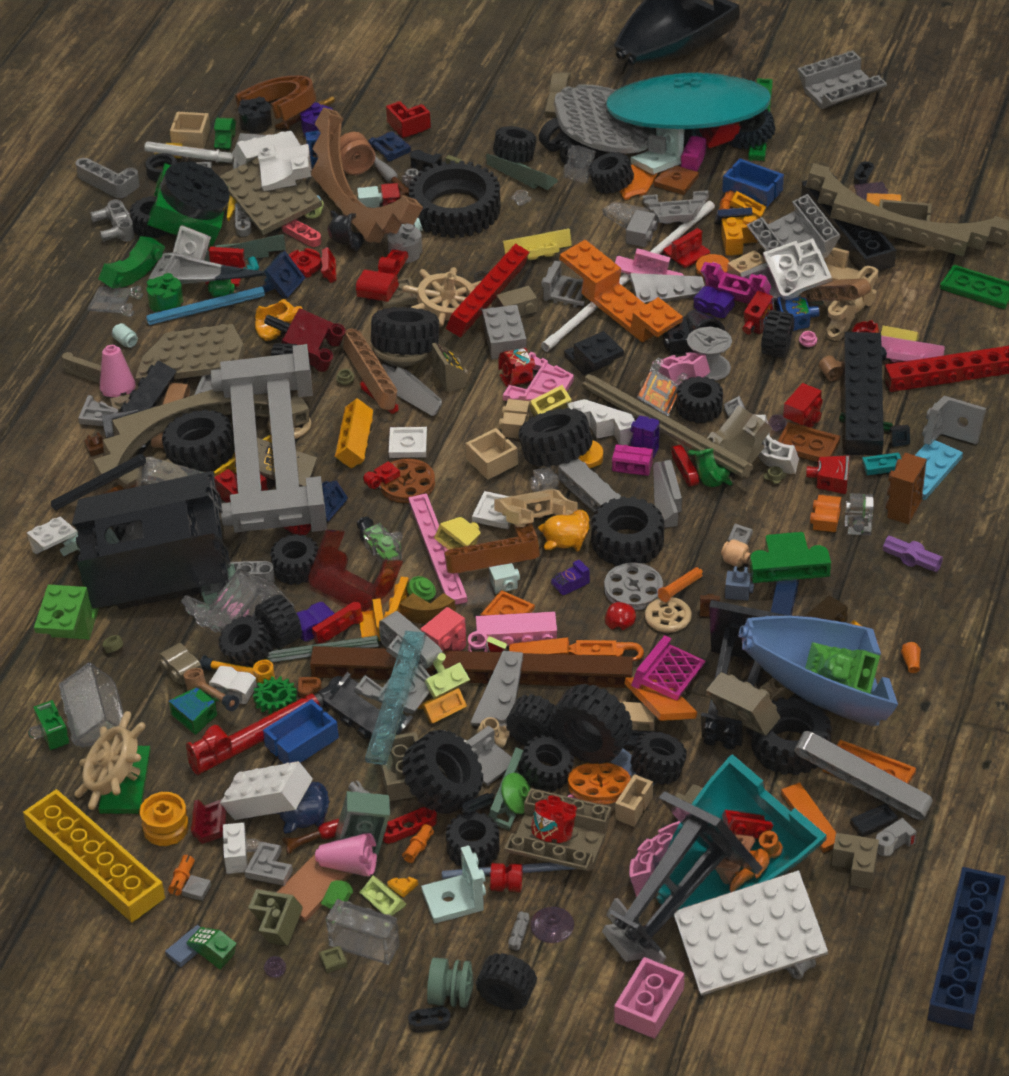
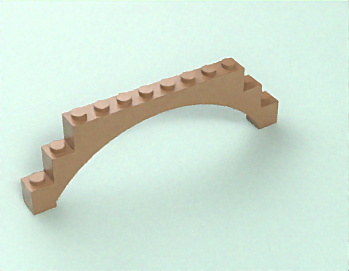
M323 107L315 122L320 135L313 147L318 157L311 171V175L315 179L314 181L335 202V206L343 211V215L356 213V218L352 220L351 224L355 225L356 230L370 243L373 241L380 243L385 233L397 234L402 224L414 225L423 209L414 198L402 195L399 200L392 204L377 208H368L356 198L346 180L341 159L340 135L343 118L337 111Z

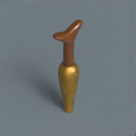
M331 96L318 103L328 107L335 102V98ZM298 114L289 120L276 124L275 128H285L288 130L291 125L301 120V115Z

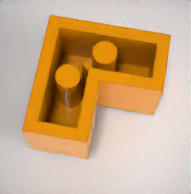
M756 216L722 218L721 236L726 256L742 255L744 243H757V239L747 227V224L757 220Z

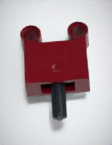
M301 308L298 309L291 324L271 315H267L264 320L265 324L286 333L281 344H307L309 363L321 372L329 369L333 359V353L329 349H320L324 339L327 340L329 345L336 347L342 343L346 332L343 325L334 324Z

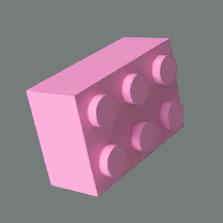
M644 957L614 1006V1022L655 1039L684 990V973Z

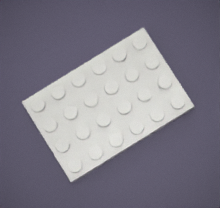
M799 871L679 909L674 913L701 996L828 954Z

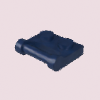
M393 131L378 138L372 137L368 141L372 148L377 149L384 155L387 161H392L411 152V146Z

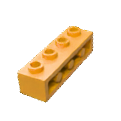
M358 398L345 407L335 457L351 469L357 464L360 465L365 459L370 425L373 420V409Z

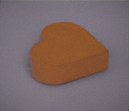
M299 677L298 694L300 698H304L311 693H317V691L322 689L321 680L317 677Z

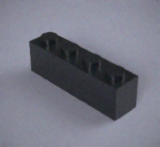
M159 360L155 365H151L147 370L146 374L148 375L146 378H141L138 383V389L131 392L128 398L129 402H124L119 412L136 409L141 412L156 407L167 391L169 384L174 381L177 370Z

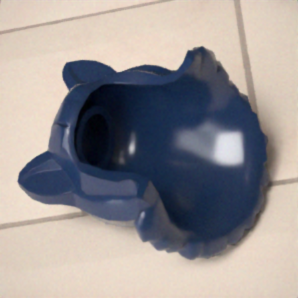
M315 781L310 783L296 810L277 813L280 814L285 823L284 833H291L297 828H307L314 824L319 828L324 823L330 801L328 792L322 783Z

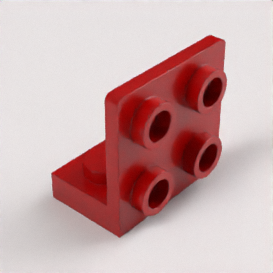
M209 248V257L212 263L236 268H244L246 266L244 249ZM241 278L231 279V283L238 287Z

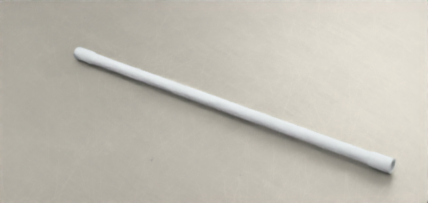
M707 201L694 220L683 223L650 252L660 255L664 248L671 245L673 241L680 238L699 220L714 210L715 205L713 202ZM624 273L620 277L619 283L622 286L631 280L630 274ZM590 302L557 332L541 343L542 349L546 352L551 350L564 336L598 307Z

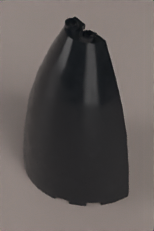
M644 0L621 30L614 45L615 55L619 60H623L632 66L634 64L672 60L690 54L734 29L740 18L739 5L729 0H713V5L703 0Z

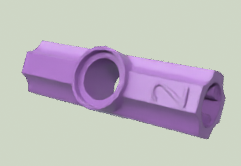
M888 536L883 545V551L900 557L902 562L910 567L917 564L938 572L943 562L942 556L925 550L924 546L917 541L907 543Z

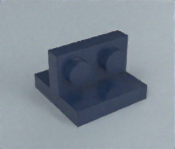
M283 251L264 270L267 278L261 287H263L265 293L276 289L281 297L286 299L306 277L287 252Z

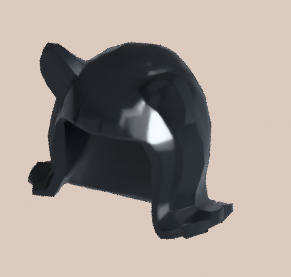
M330 211L332 220L327 227L329 237L339 244L351 245L355 252L360 250L365 240L364 236L361 233L352 232L351 222L356 218V213L338 215L335 211Z

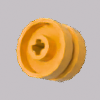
M159 792L152 794L142 803L140 807L142 829L145 838L150 843L158 846H170L184 839L189 830V821L185 802L178 794Z

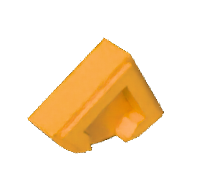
M396 877L388 881V887L403 898L418 886V880L412 877L400 879Z

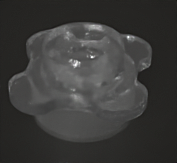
M518 190L511 197L517 205H524L526 202L531 201V197H528V192L525 190Z

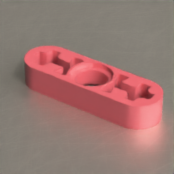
M296 219L282 226L284 233L310 247H317L321 244V234Z

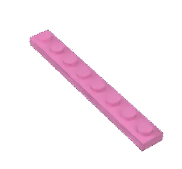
M422 494L409 497L411 510L443 593L454 599L455 605L466 603L467 595L458 573L451 574L447 572L444 552L448 549L434 539L439 524L428 495Z

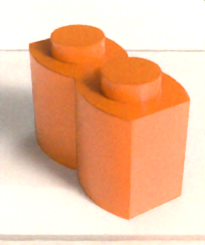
M818 495V499L813 502V511L815 513L811 512L810 524H813V530L837 531L842 497Z

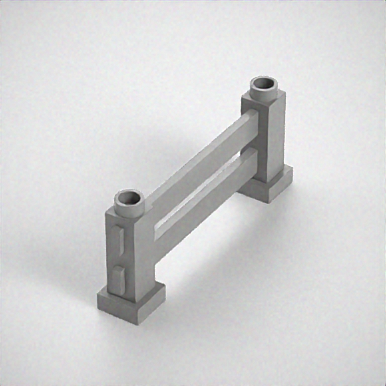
M307 344L293 346V354L220 362L221 369L211 370L213 392L223 391L224 398L231 397L238 494L230 495L231 502L222 503L223 513H221L223 526L233 525L234 532L311 524L312 532L327 530L321 476L306 478V486L299 487L290 390H298V397L313 396ZM268 393L276 490L261 491L253 396Z

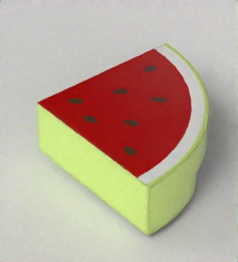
M490 636L486 641L488 652H503L507 646L506 643Z

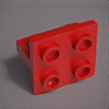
M697 228L673 241L671 245L663 249V253L684 268H687L696 263L702 256L710 254V250L702 245V231Z

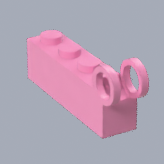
M555 612L476 616V631L468 636V651H471L472 648H484V652H488L486 641L489 636L506 643L507 646L513 643L557 639ZM477 636V641L472 642L471 639Z

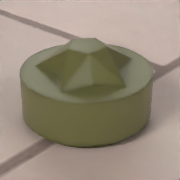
M113 635L105 639L102 646L107 653H111L120 649L123 646V641L119 635Z

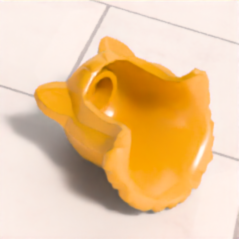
M286 299L280 300L278 303L268 307L258 306L255 314V329L258 336L262 340L271 341L280 336V332H282L264 323L267 315L291 324L298 309H302V307H293Z
M576 510L571 515H555L550 517L545 523L538 526L539 531L543 533L547 541L544 549L552 550L556 547H573L576 552H579L582 542L586 539L590 529L589 516L584 510Z

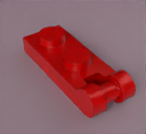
M353 602L312 627L315 642L317 644L324 643L351 625L362 623L364 618L361 612V604Z

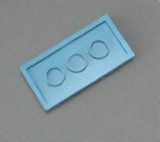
M936 440L931 445L925 444L915 456L927 459L923 500L929 497L963 457V452Z

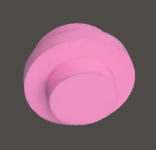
M805 331L801 334L799 342L805 347H811L816 345L817 337L814 332Z

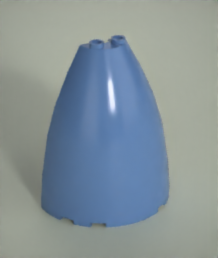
M802 616L748 618L745 626L742 625L740 627L739 637L742 638V649L780 684L804 700L836 715L869 726H877L881 720H887L897 707L898 703L889 678L882 677L878 685L874 678L871 693L869 694L805 669L812 642L840 649L846 648L852 651L856 649L865 650L881 655L873 629L844 622Z

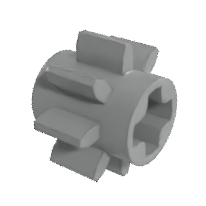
M416 169L407 170L405 175L402 176V183H405V186L409 188L415 175L418 176L420 171Z

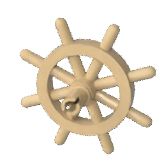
M454 267L450 269V272L430 275L426 270L421 269L419 274L424 280L421 281L419 287L404 285L402 289L404 292L417 294L418 304L412 306V308L424 309V311L434 313L439 319V327H442L445 320H449L451 314L460 305L459 303L466 299V297L460 295L466 294L468 296L481 281L471 284L466 279L457 276V269Z
M129 711L124 712L119 726L108 730L104 726L101 727L99 730L100 737L90 749L87 758L79 761L80 766L83 767V784L75 791L74 795L76 798H81L88 789L93 793L88 804L90 810L96 808L101 795H106L110 792L114 795H119L121 792L120 783L125 777L134 781L138 777L133 773L138 776L140 774V769L132 765L133 762L141 760V755L136 754L138 746L137 737L145 729L146 725L140 722L132 731L128 730L127 726L131 719Z

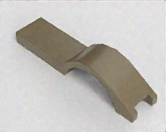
M553 72L545 117H556L554 99L556 94L561 92V89L567 87V81L571 79V72Z

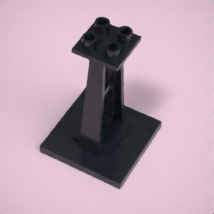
M711 600L709 606L711 651L720 653L715 679L721 672L727 675L731 656L754 660L742 649V638L739 637L740 627L742 625L745 626L748 618L788 615ZM754 661L747 680L755 688L758 687L764 669L756 661ZM710 700L708 713H701L703 742L707 745H715L716 741L724 742L723 746L729 750L735 749L736 745L742 746V721L718 716V710L713 701Z

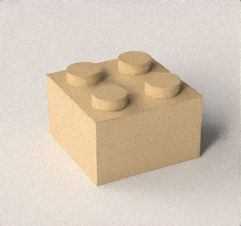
M176 112L170 129L171 143H182L183 147L204 149L211 130L209 114Z
M495 428L466 443V460L488 480L518 465V448L509 439L506 440V437Z

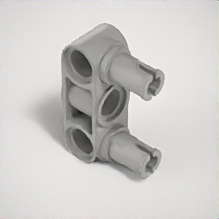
M112 200L108 202L104 209L90 212L93 223L105 219L110 220L113 228L100 231L103 242L115 238L122 241H130L135 237L130 215L120 200Z

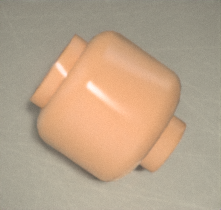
M732 539L724 544L721 556H723L725 563L739 568L744 563L747 564L749 562L751 553H749V546L747 544Z

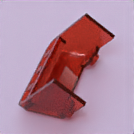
M326 530L309 574V583L314 588L347 605L359 602L361 604V612L371 611L373 609L372 599L380 598L382 600L392 591L403 561L400 559H384L375 583L372 584L345 570L348 564V557L343 551L339 550L345 531Z

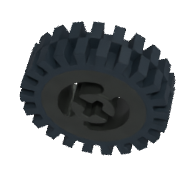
M765 109L751 118L739 121L740 131L728 144H732V147L737 146L739 149L744 146V149H748L750 145L752 148H755V144L761 146L762 142H768V139H771L776 131L771 111Z

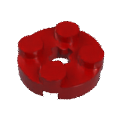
M304 248V251L299 252V250H295L289 254L306 278L311 277L312 273L317 272L322 266L320 254L316 250Z

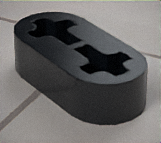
M864 161L859 164L854 173L853 182L855 185L862 187L869 183L874 173V164L872 162Z
M445 1007L418 1009L412 1011L408 1016L409 1028L416 1033L443 1030L451 1024L450 1011ZM442 1016L443 1020L440 1021L438 1017ZM416 1019H420L421 1023H416Z

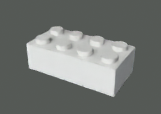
M299 761L250 771H241L234 776V780L226 790L221 804L234 820L296 810L313 778Z

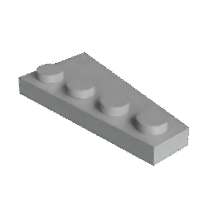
M630 273L634 294L645 304H648L657 297L664 302L695 297L702 287L705 286L702 276Z
M502 652L471 720V726H480L482 720L484 721L487 717L497 719L499 726H507L506 719L517 699L524 657L523 653Z

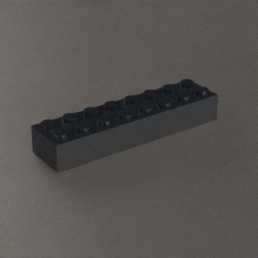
M807 180L802 181L801 197L808 194L840 234L837 243L843 250L849 251V258L859 270L865 266H871L881 271L895 266L896 249L882 232L831 218L833 206L819 203L820 191L807 188Z
M845 332V455H882L881 333Z

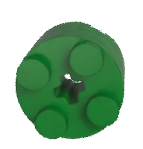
M166 273L163 276L147 281V296L149 307L152 311L157 313V311L181 307V304L184 302L181 282L173 277V274Z

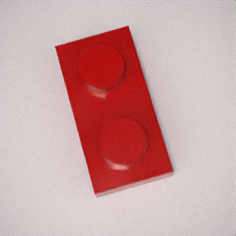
M327 247L322 249L321 273L324 278H327L332 283L337 281L336 258Z

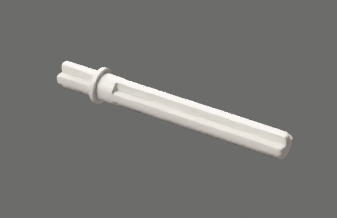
M154 142L145 143V151L213 160L216 163L218 161L233 163L234 156L232 153L220 152L218 149L213 151Z

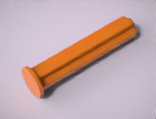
M695 567L668 586L659 588L657 594L660 600L663 602L670 601L672 596L703 576L702 569Z

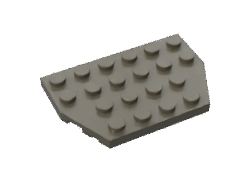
M233 324L171 331L166 333L142 357L135 380L138 384L142 377L146 378L148 375L146 374L147 370L151 365H155L158 360L177 370L175 379L210 375L211 370L221 369L220 362L241 360L245 347Z

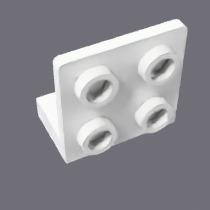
M58 517L53 518L42 526L35 527L27 532L32 551L38 554L77 535V530L63 518Z

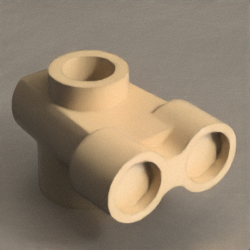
M487 717L484 721L482 720L477 733L490 726L494 729L495 744L504 748L509 739L510 731L507 730L505 725L503 727L499 726L498 720L493 717Z

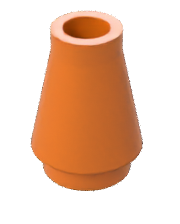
M915 642L905 643L901 650L909 673L920 671L921 648Z

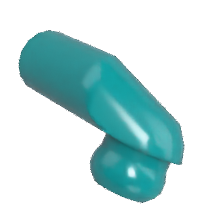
M248 258L249 265H246L247 268L244 267L243 269L259 270L256 258Z

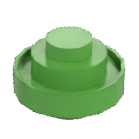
M413 577L407 585L409 595L414 593L427 602H430L435 596V586L425 577Z

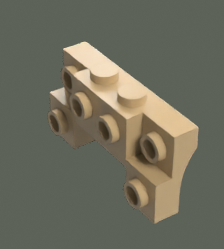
M556 489L494 499V511L501 512L503 516H507V522L513 523L515 527H525L527 523L534 522V518H542L545 515H571L574 511L578 510V502L568 500Z

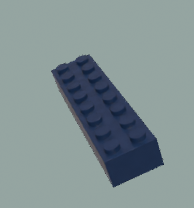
M962 867L929 1004L928 1021L972 1031L1006 876Z

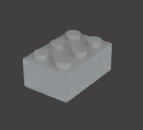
M517 305L482 309L483 328L491 359H498L499 354L505 351L526 348V336Z

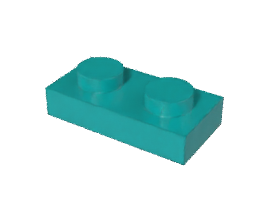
M899 452L862 457V464L866 475L888 473L895 470L897 460L901 459Z

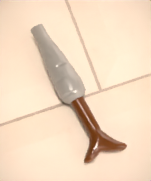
M375 156L374 164L383 178L389 183H398V189L401 191L399 194L400 198L402 195L409 196V188L397 178V173Z

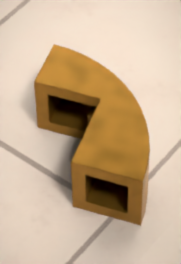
M412 593L400 603V613L410 622L427 624L446 607L456 612L455 600L443 593L432 603H428Z

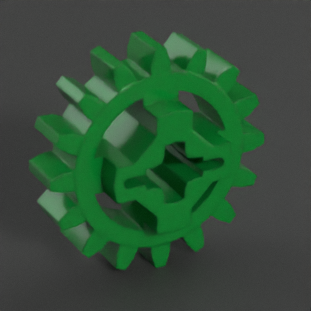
M271 676L269 681L263 679L264 683H257L258 688H254V703L256 708L261 707L262 713L268 710L270 715L273 711H278L297 701V689L294 683H289L288 678L283 681L282 676H279L278 679Z

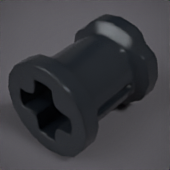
M362 517L357 521V528L360 529L359 536L364 542H369L370 539L377 536L376 530L373 529V519L369 517Z

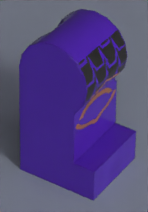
M577 560L573 562V567L557 573L552 578L551 585L561 595H566L590 583V571L586 565Z

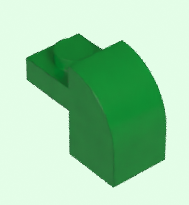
M216 118L214 125V148L231 150L232 137H235L236 120L234 118Z

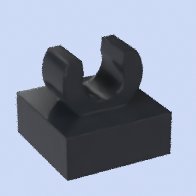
M908 424L890 427V445L892 447L910 444V427Z

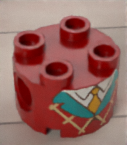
M526 348L509 350L499 354L498 369H502L503 374H500V377L506 387L532 382L535 361L533 358H530Z
M554 795L548 796V799L536 802L531 824L532 834L545 842H552V839H557V843L569 841L573 834L577 807L561 801L558 796Z

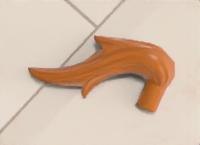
M763 849L749 851L763 868L758 875L745 868L735 872L736 876L731 881L730 892H734L751 878L760 877L770 862L767 851Z

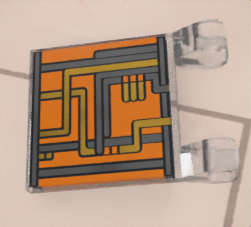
M658 357L653 361L636 399L668 417L677 399V389L680 383L687 380L688 375L682 372L681 375L677 376L675 382L658 372L664 362Z

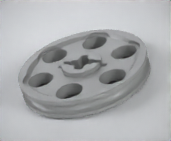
M625 563L616 566L609 571L604 581L605 595L612 604L624 602L631 605L634 610L646 609L652 601L659 598L657 594L658 589L663 587V580L660 574L652 567L641 563ZM629 571H636L637 573L632 575V574H629L628 572H629ZM647 577H653L654 580H653V581H647L645 578H647ZM619 578L621 581L614 582L611 579ZM654 591L656 594L649 595L646 592ZM621 592L622 595L615 596L612 593ZM637 598L640 601L631 602L630 599Z

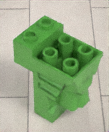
M812 642L805 669L870 694L880 655L865 650L856 649L852 651L846 648L840 649Z

